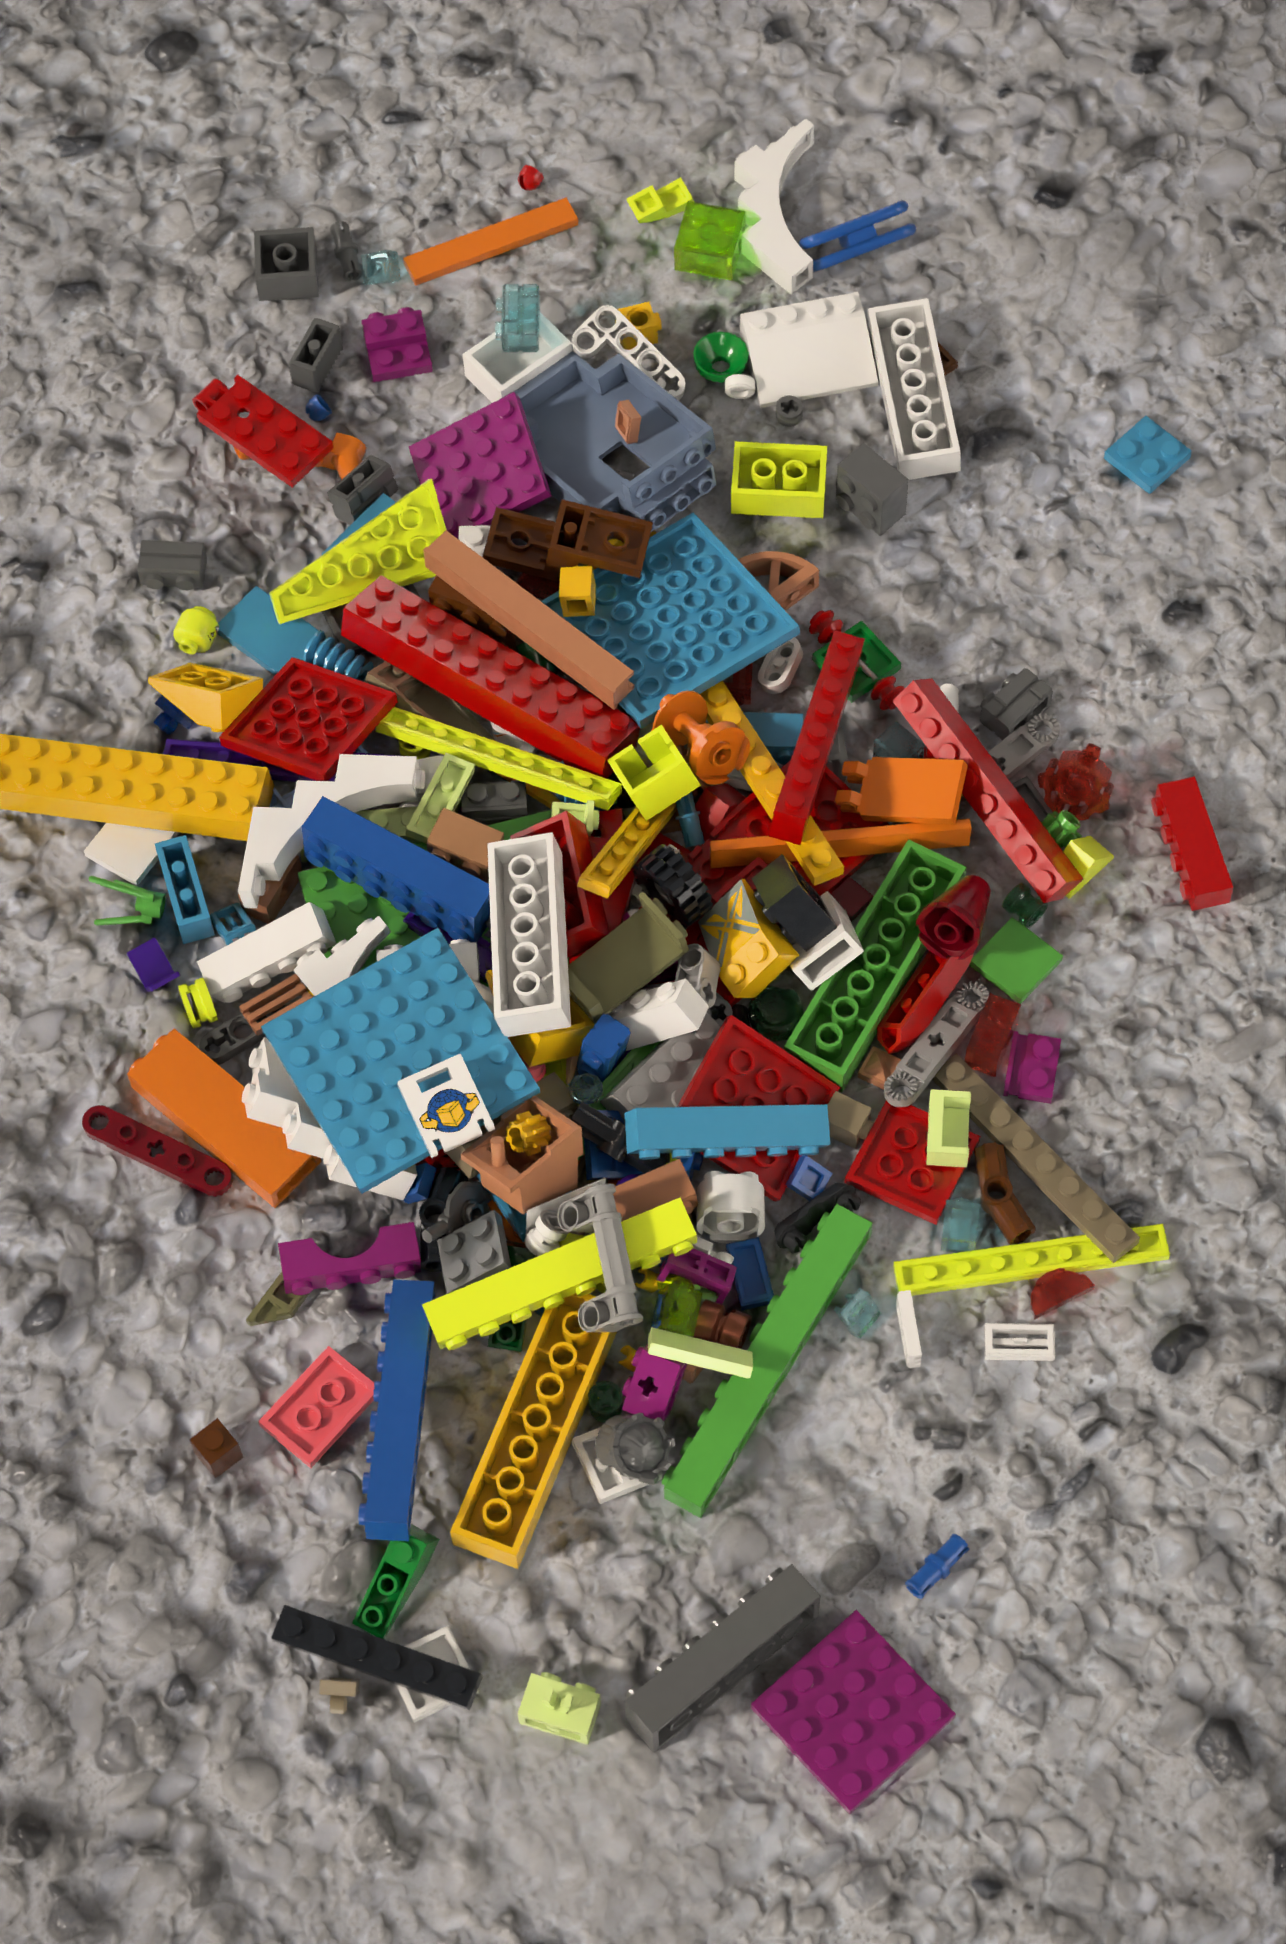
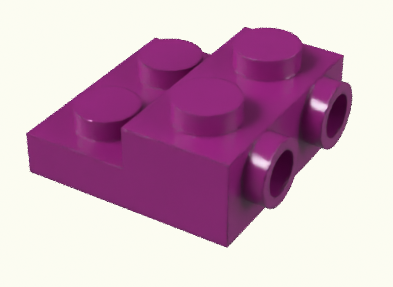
M404 307L399 309L397 314L386 316L383 313L375 312L370 314L367 319L361 320L373 382L433 372L421 309L414 310L411 307Z

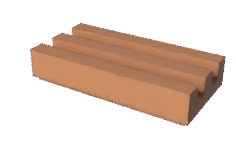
M294 974L240 1005L239 1008L258 1036L263 1033L262 1025L313 997L307 992L304 984L300 982L297 974ZM301 995L302 998L286 1006L285 1008L279 1010L273 1015L267 1017L261 1022H256V1020L260 1019L261 1017L265 1016L270 1012L278 1010L279 1008L283 1007L285 1003Z

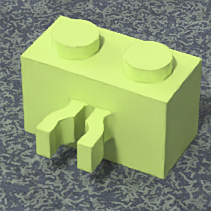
M542 1672L541 1675L531 1673L518 1711L519 1724L588 1745L601 1707L600 1694L595 1693L596 1689L587 1684L576 1683L575 1686L562 1683L560 1677L551 1673Z

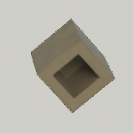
M835 1091L827 1105L830 1137L856 1149L860 1140L866 1139L874 1124L871 1121L872 1108Z

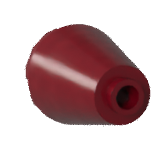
M967 875L922 909L916 920V926L918 925L920 931L918 937L930 952L944 959H948L949 956L959 957L958 960H963L974 953L980 943L991 889L988 883L979 876Z

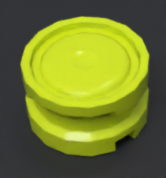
M203 977L196 979L195 984L188 986L185 983L178 986L193 1029L201 1027V1023L206 1021L209 1023L218 1021ZM188 993H190L191 1001L193 1003L194 1009L198 1017H194L190 1002L187 997Z

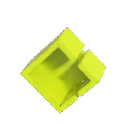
M662 725L637 740L653 764L652 766L646 767L632 744L607 760L646 821L701 786Z

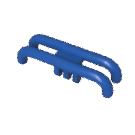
M901 200L853 220L800 239L799 246L805 250L838 238L841 247H847L813 260V272H817L915 234L916 226L908 223L877 236L874 224L908 210V203Z

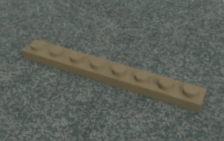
M957 1053L944 1063L932 1080L942 1090L971 1092L969 1118L993 1142L1004 1145L1005 1154L1113 1263L1139 1244L1140 1237Z

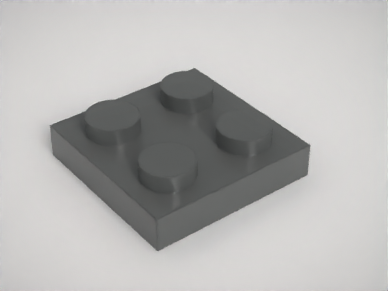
M495 1210L437 1240L446 1294L511 1268L502 1216Z

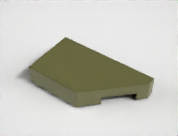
M281 1272L246 1318V1323L250 1326L292 1318L309 1294H285L283 1274Z

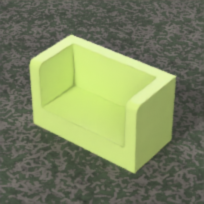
M930 1090L926 1165L967 1168L971 1092Z

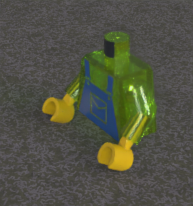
M640 1268L638 1272L644 1274L645 1279L640 1284L635 1283L636 1287L651 1293L659 1289L651 1327L693 1337L702 1292L694 1290L695 1287L692 1281L679 1275L668 1274L665 1281L661 1282L657 1280L658 1273ZM629 1345L622 1347L620 1352L626 1355L627 1358L618 1361V1363L631 1372H635L636 1367L632 1365V1361L637 1350Z

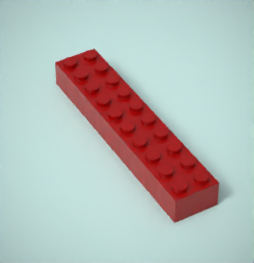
M382 575L343 608L341 636L558 761H563L565 765L607 779L614 772L607 760L631 744L635 750L637 748L640 727L630 716L618 709H612L597 697Z

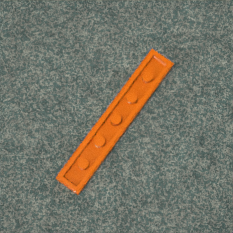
M565 197L403 257V262L416 286L578 226V217Z

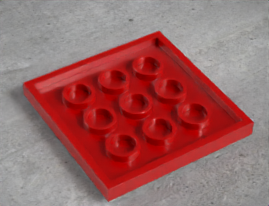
M291 657L219 736L222 747L316 781H329L337 772L340 754H353L380 721L398 703L395 692Z
M730 1015L723 1022L677 1107L828 1105L835 1091L838 1092L840 1087L733 1015ZM787 1150L788 1155L773 1157L767 1156V1151H756V1155L751 1157H736L735 1152H724L723 1157L708 1159L731 1174H740L742 1172L756 1173L759 1177V1182L764 1187V1195L776 1202L781 1199L787 1188L785 1184L800 1155L798 1150Z

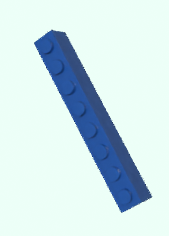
M393 1279L392 1293L385 1294L384 1311L389 1314L388 1322H382L381 1343H385V1351H379L377 1359V1371L382 1372L381 1381H375L374 1402H378L377 1411H371L370 1432H375L374 1442H367L366 1462L371 1463L370 1472H364L362 1492L367 1494L366 1503H360L358 1517L359 1525L365 1526L366 1539L409 1541L433 1333L422 1304L436 1299L434 1281Z

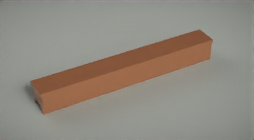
M447 530L429 547L426 546L423 549L426 568L615 710L617 705L634 689V684L629 681L634 675L633 670Z

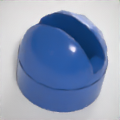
M318 394L312 397L305 407L306 414H309V418L313 421H322L332 414L328 403Z

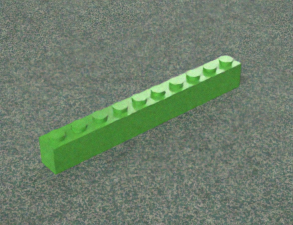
M838 1204L835 1205L831 1214L828 1212L824 1213L817 1226V1230L820 1232L814 1241L809 1239L800 1254V1257L803 1259L798 1268L792 1267L787 1273L783 1285L786 1287L781 1296L774 1295L766 1310V1313L769 1314L763 1324L757 1323L749 1338V1341L752 1343L747 1350L753 1352L751 1377L747 1379L732 1375L729 1381L726 1379L722 1380L714 1396L717 1398V1401L712 1409L706 1408L697 1423V1426L700 1428L695 1437L689 1436L686 1439L679 1453L682 1458L676 1467L671 1465L663 1477L664 1498L699 1518H702L871 1237L872 1222Z

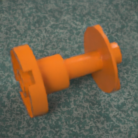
M682 691L675 695L667 694L661 699L660 709L655 716L652 730L662 725L676 747L679 745L684 746L688 743V747L691 750L689 755L691 771L704 783L710 785L724 783L730 779L727 776L734 769L739 771L743 767L749 755L750 742L740 727L730 721H722L713 725L705 723L708 714L705 699L695 691Z

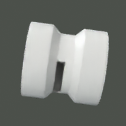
M550 1210L542 1211L536 1219V1227L532 1228L525 1237V1245L534 1255L540 1256L559 1248V1241L564 1240L569 1232L562 1230L559 1226L558 1213Z

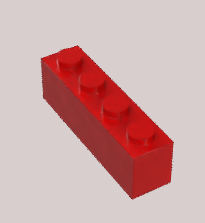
M1195 776L1158 784L1155 797L1151 799L1152 809L1156 817L1160 816L1163 842L1170 845L1172 851L1170 861L1173 871L1179 872L1181 878L1180 891L1182 898L1189 901L1192 911L1230 903L1234 887Z

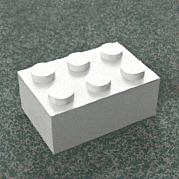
M532 306L463 354L465 377L493 403L515 392L571 353L572 343L541 312Z

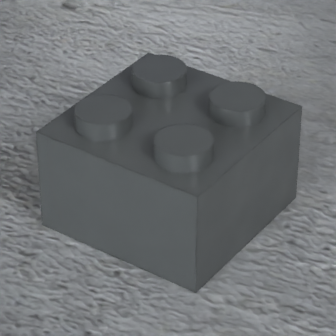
M314 227L254 231L255 280L259 301L319 297L317 245Z
M863 443L837 465L836 500L843 510L854 514L866 529H872L881 536L906 515L909 479Z

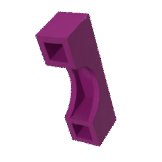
M414 1222L380 1227L373 1245L364 1253L350 1258H339L325 1253L317 1246L313 1238L278 1243L285 1294L306 1295L314 1289L320 1288L338 1290L351 1283L374 1284L382 1278L389 1277L406 1279L414 1276L415 1273L421 1272V1259Z

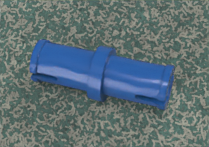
M952 1534L935 1554L930 1553L924 1559L925 1564L905 1582L910 1593L916 1598L922 1599L940 1578L945 1579L950 1574V1568L970 1550L965 1540L957 1534Z

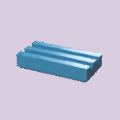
M237 902L210 914L213 927L226 945L233 943L232 939L234 938L239 940L245 936L244 934L256 931L254 923ZM231 913H236L243 923L242 926L239 927L230 915ZM220 918H224L231 931H227Z

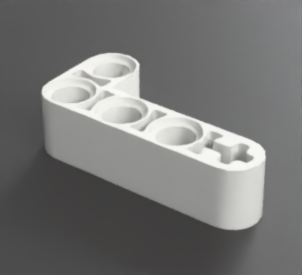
M610 305L601 306L574 332L572 337L573 352L582 359L593 358L608 344L617 354H621L664 390H666V382L661 378V375L666 370L664 378L671 384L675 381L677 382V391L675 392L671 389L667 392L677 400H680L684 395L686 383L683 375L615 307ZM609 315L616 320V323L611 328H604L599 324L600 318ZM585 336L590 337L594 341V345L587 350L581 349L577 345L578 340ZM625 337H632L637 341V345L631 350H626L620 345V342ZM652 358L658 362L659 366L656 370L650 372L643 369L642 362L645 359Z

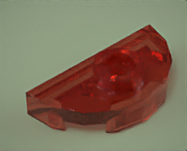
M1063 1268L1047 1272L1037 1280L1031 1292L1030 1309L1034 1320L1094 1290L1095 1285L1086 1275L1065 1271Z

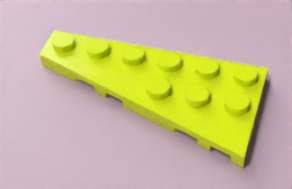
M428 479L272 590L269 594L278 623L282 624L347 604L381 575L401 587L436 577V574L425 567L423 551L426 546L429 547L446 531L433 480Z

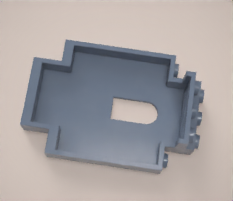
M572 351L515 391L520 397L551 495L559 502L563 499L653 522L652 532L716 486L713 464L706 459L716 449L713 428L619 353L597 369H594ZM629 400L641 416L638 443L627 444L615 428L619 401ZM621 445H624L649 466L647 470L631 481L626 478L624 479L601 460Z

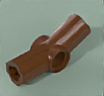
M996 1142L984 1143L974 1149L981 1192L980 1205L987 1214L991 1215L1009 1245L1019 1244L1035 1233L1036 1228L1012 1192L1013 1186L1008 1176L1004 1145H999ZM993 1191H998L1002 1193L1004 1197L1001 1199H994L989 1196V1193Z

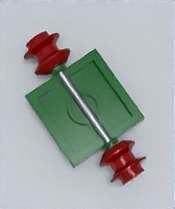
M832 610L819 611L810 620V634L819 633L818 642L820 644L827 643L812 653V661L820 669L824 663L834 630L841 632L843 627L842 620L833 621L834 612ZM861 620L844 632L865 639L848 700L852 703L872 689L870 697L874 701L881 699L880 709L893 710L897 708L893 700L905 689L903 686L895 687L896 678L892 676L901 670V662Z

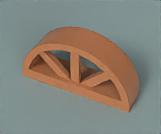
M765 551L738 559L753 577L770 575L768 593L785 611L819 587V569L799 556L785 552ZM779 575L789 577L779 585Z

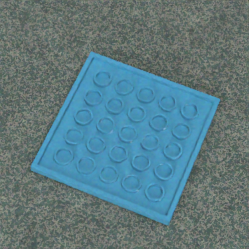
M694 512L649 538L640 578L601 568L593 570L596 583L594 616L563 617L559 591L541 601L634 671V675L629 679L634 684V689L619 704L641 729L654 722L655 716L660 709V701L667 694L675 695L688 690L700 694L800 634V627Z
M439 928L261 1026L263 1033L361 1194L430 1156L399 1090L397 1081L461 1054L492 1120L540 1093L538 1084L508 1037L503 1035L494 1019V1015ZM448 1070L418 1083L421 1093L451 1080ZM483 1120L478 1121L480 1127L484 1125ZM439 1139L433 1141L437 1151L442 1149Z

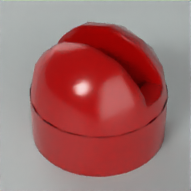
M524 165L519 173L518 183L522 189L533 191L540 186L544 176L536 168Z

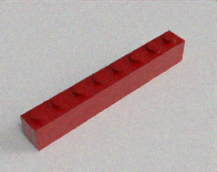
M834 630L774 809L768 837L801 845L859 666L865 641L864 638Z
M932 678L913 680L893 700V703L935 759L965 761L968 767L962 790L963 796L1041 900L1047 903L1063 899L1084 878Z

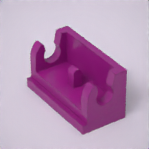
M693 1248L691 1251L680 1256H674L673 1253L666 1255L660 1266L657 1280L664 1282L668 1273H671L689 1281V1283L697 1284L715 1292L717 1296L715 1302L722 1305L731 1290L737 1267Z

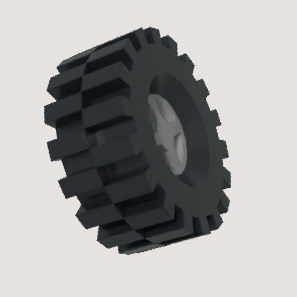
M662 844L633 866V875L637 878L635 880L637 885L642 887L641 892H644L651 900L657 898L667 910V918L671 922L677 920L686 930L712 909V897L707 892L709 889L706 884L701 882V876L698 872L695 873L693 871V866L689 862L686 863L679 852L676 854L673 848L670 846L667 848L666 845Z

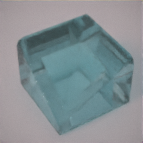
M382 250L361 255L364 285L392 283L401 280L398 252Z

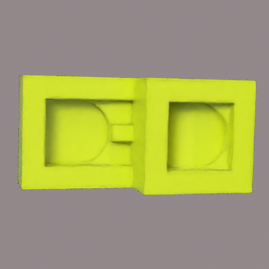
M681 177L656 191L651 185L626 199L639 224L664 219L695 206V202Z

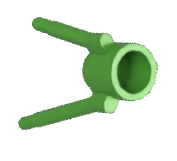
M95 876L89 877V881L136 896L135 911L141 912V915L95 919V925L129 923L152 925L153 918H162L166 904V893L147 890L117 879L112 882Z

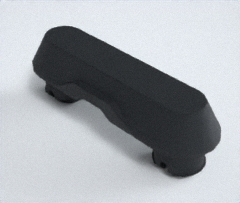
M839 1182L834 1183L779 1222L774 1229L778 1246L782 1249L788 1248L791 1253L800 1252L799 1247L803 1249L807 1242L806 1235L819 1223L825 1212L831 1214L836 1204L852 1212L853 1209L857 1211L860 1207L861 1199L855 1195L856 1189L854 1186Z

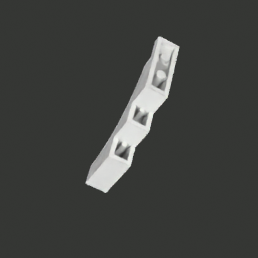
M340 754L335 782L297 780L292 808L253 807L238 888L244 908L258 907L259 896H263L265 893V880L280 881L289 864L304 847L302 825L322 796L354 813L383 804L417 802L419 789H424L425 771L420 769L417 757Z

